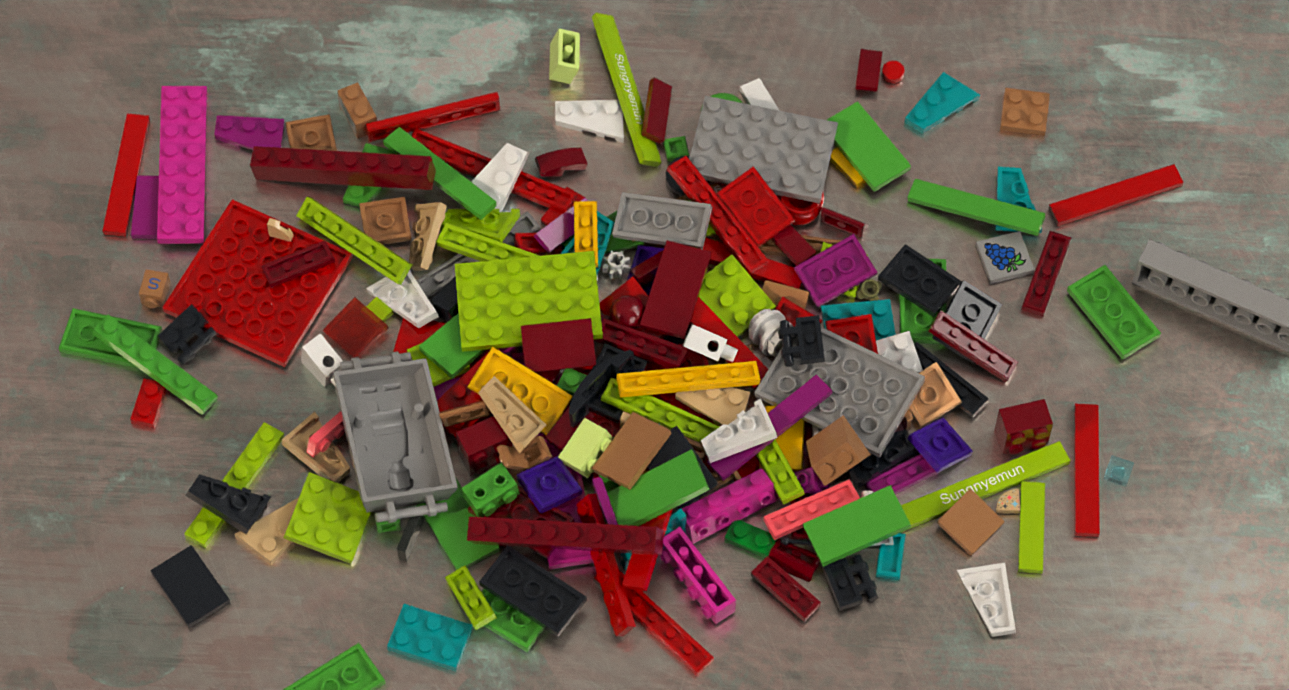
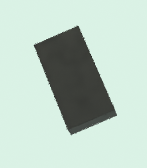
M423 515L409 518L397 547L400 560L408 561L424 522Z

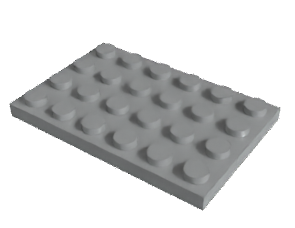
M705 96L689 160L705 180L727 185L754 166L775 195L820 204L838 122Z
M822 327L821 333L825 362L801 364L800 356H795L793 358L794 365L786 367L780 350L754 392L755 397L761 398V400L776 407L817 374L832 390V394L801 419L823 430L844 415L869 453L878 457L882 455L925 382V376ZM798 337L791 338L792 346H799Z

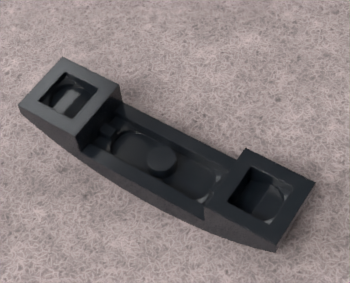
M627 350L610 357L584 378L571 400L569 408L571 427L575 428L590 413L588 401L612 377L616 378L619 373H628L635 366L633 351Z

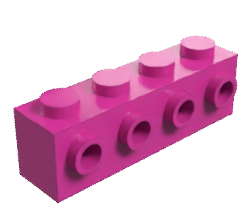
M761 468L682 508L687 515L686 535L694 544L731 525L737 519L741 520L776 502L774 484Z
M681 527L664 536L662 555L660 557L665 564L669 563L672 566L676 579L679 582L683 581L687 586V592L691 599L694 601L697 599L700 603L704 616L707 619L711 618L717 624L734 613L736 599Z

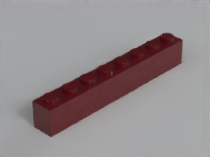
M254 146L250 162V168L256 180L432 190L436 173L431 156Z
M469 516L467 541L481 545H509L515 547L662 555L664 531L658 527Z

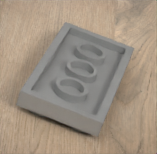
M622 192L612 235L614 238L665 245L666 241L669 240L703 250L712 206L706 203Z

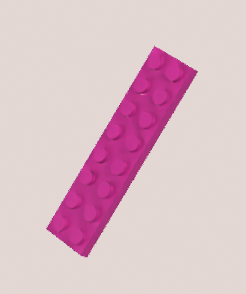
M161 86L158 244L204 243L207 86Z

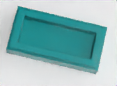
M899 533L894 535V545H880L876 577L900 581L906 534Z

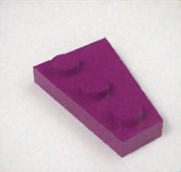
M217 115L214 136L219 141L253 150L254 146L282 148L285 120Z

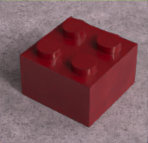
M1045 399L999 409L994 430L1002 455L1008 453L1015 455L1026 449L1033 448L1036 450L1048 445L1053 422Z
M494 416L456 432L458 454L470 476L483 474L490 467L501 463L499 459L500 454L497 450L498 446L513 447L511 440Z

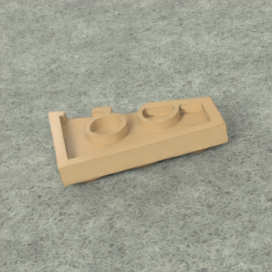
M495 376L478 392L519 453L546 426L536 414Z
M314 411L282 439V445L318 475L339 483L350 473V466L333 442H331L325 452H319L314 458L306 452L309 438L323 427L318 415Z

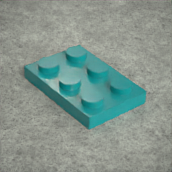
M890 299L821 305L824 329H826L825 321L872 314L876 341L896 335Z
M403 604L388 642L387 650L457 671L473 630V625Z

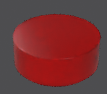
M894 60L886 62L882 68L883 79L892 84L900 82L904 77V66Z

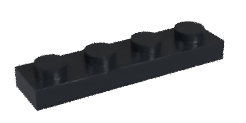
M916 342L914 346L922 369L925 370L937 362L962 401L958 407L974 418L988 403L989 398Z

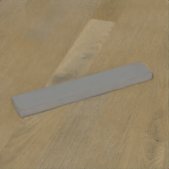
M527 211L519 217L502 243L515 247L513 239L515 233H537L541 230V227ZM458 254L416 281L430 301L455 277V264L480 261Z

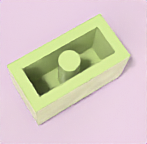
M558 29L550 43L549 80L571 84L579 70L580 33L564 29Z
M584 418L558 458L567 467L589 478L591 473L594 472L592 467L611 443L613 437L606 429Z

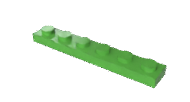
M107 315L93 329L94 336L201 415L217 401V394L110 315Z

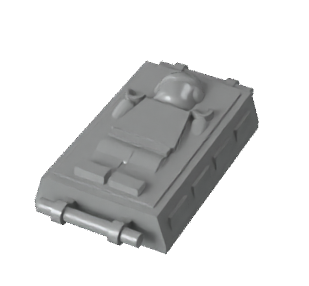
M396 351L390 352V355L365 359L355 357L351 358V361L340 362L341 371L333 372L340 411H342L345 433L349 442L351 459L356 472L360 498L366 511L386 510V512L375 513L377 523L384 521L393 523L397 522V519L422 515L431 517L436 516L440 512H447L446 502L436 504L435 502L447 500L457 490L458 486L439 415L427 359L411 360L410 352L399 353ZM426 503V505L395 510V508Z

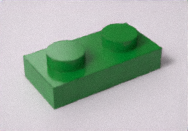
M739 519L731 523L724 537L725 542L764 559L769 556L771 548L777 541V539H773L771 533Z

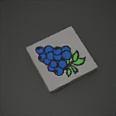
M1020 231L976 242V248L990 284L1034 274V267Z

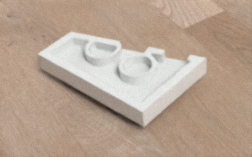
M619 100L555 101V122L557 126L580 132L584 130L596 133V136L603 138L608 136L624 143L623 111Z
M509 143L471 181L496 201L497 206L494 209H499L500 212L503 211L529 155L528 152Z
M410 270L401 285L385 277L366 288L370 295L374 298L377 296L394 312L417 328H421L439 317Z
M761 398L754 402V407L747 412L743 410L737 414V419L728 425L723 424L701 440L710 463L777 438L776 431Z
M1005 563L957 570L962 583L991 636L1015 634L1016 629Z

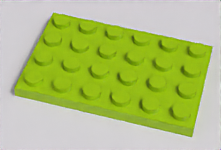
M594 251L455 264L462 352L491 349L492 346L496 349L523 346L521 325L591 318L593 339H603Z

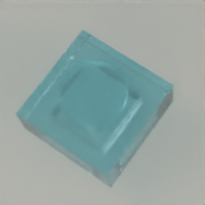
M1111 455L1104 480L1126 487L1134 462Z

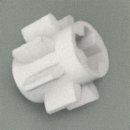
M611 251L608 257H603V273L608 272L610 279H622L624 273L630 272V267L628 266L630 264V257L625 258L623 251Z

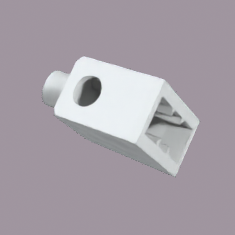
M693 324L682 345L716 361L721 357L733 362L738 349L726 344L727 339ZM710 341L718 344L715 351L708 349L707 346Z
M320 333L302 347L301 363L324 387L331 383L336 387L333 372L341 371L340 362L343 361Z

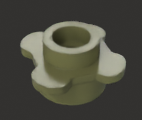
M873 279L865 280L861 283L860 290L857 291V297L870 301L879 300L878 293L882 289L881 282Z

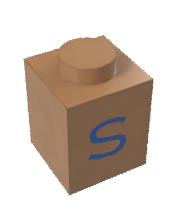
M145 270L139 291L142 305L149 308H162L164 306L171 286L168 273Z

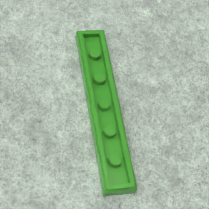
M400 127L383 140L384 146L395 154L431 156L436 169L433 184L480 220L497 206L494 199Z
M919 179L914 180L907 197L908 201L1035 236L1039 235L1045 220V213Z

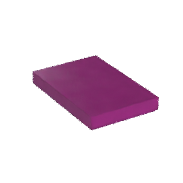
M137 175L131 228L132 239H157L159 176Z
M854 234L794 267L796 274L809 292L817 308L878 273Z

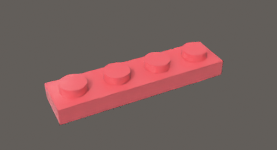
M849 479L764 516L763 521L773 539L776 540L803 528V523L858 500L860 497Z

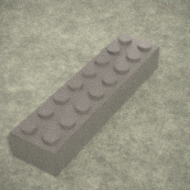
M1149 239L1138 261L1132 284L1289 352L1288 298H1282L1268 289H1262L1253 285L1248 280H1241L1225 270H1218L1209 266L1204 261H1198L1187 256L1184 252L1175 251L1166 247L1161 242H1154Z

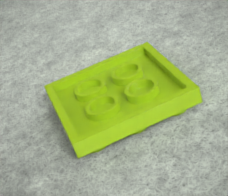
M730 255L705 275L699 298L738 338L749 330V323L758 312L765 309L775 310L776 308L775 304L733 255Z
M309 472L283 538L351 564L371 512L366 511L359 491Z

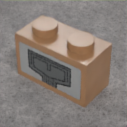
M357 82L337 90L339 105L357 139L367 136L366 124L377 121V116Z

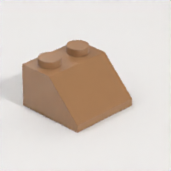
M844 415L806 441L811 467L824 486L871 455Z

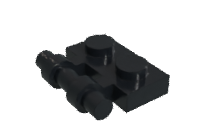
M191 304L158 337L172 353L175 354L182 349L183 353L177 359L184 365L189 359L193 360L197 356L196 353L204 345L208 346L212 342V338L217 334V331L212 326L206 332L202 329L209 322ZM197 335L198 339L189 346L187 342Z
M819 315L796 318V327H789V321L787 320L780 321L778 334L779 339L782 340L783 347L781 349V357L784 359L786 367L794 365L793 358L795 356H800L801 364L825 362ZM798 337L799 346H792L791 338Z
M856 555L852 558L854 565L849 566L847 559L843 558L823 567L839 611L862 604L861 594H867L869 601L878 599L876 584L874 581H871L868 573L869 567L867 562L863 561L861 555ZM853 575H859L862 584L857 585Z

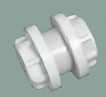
M765 309L758 312L751 319L748 330L750 340L755 345H759L761 352L765 356H774L775 358L782 348V340L779 339L778 334L780 321L786 320L785 316L778 310Z

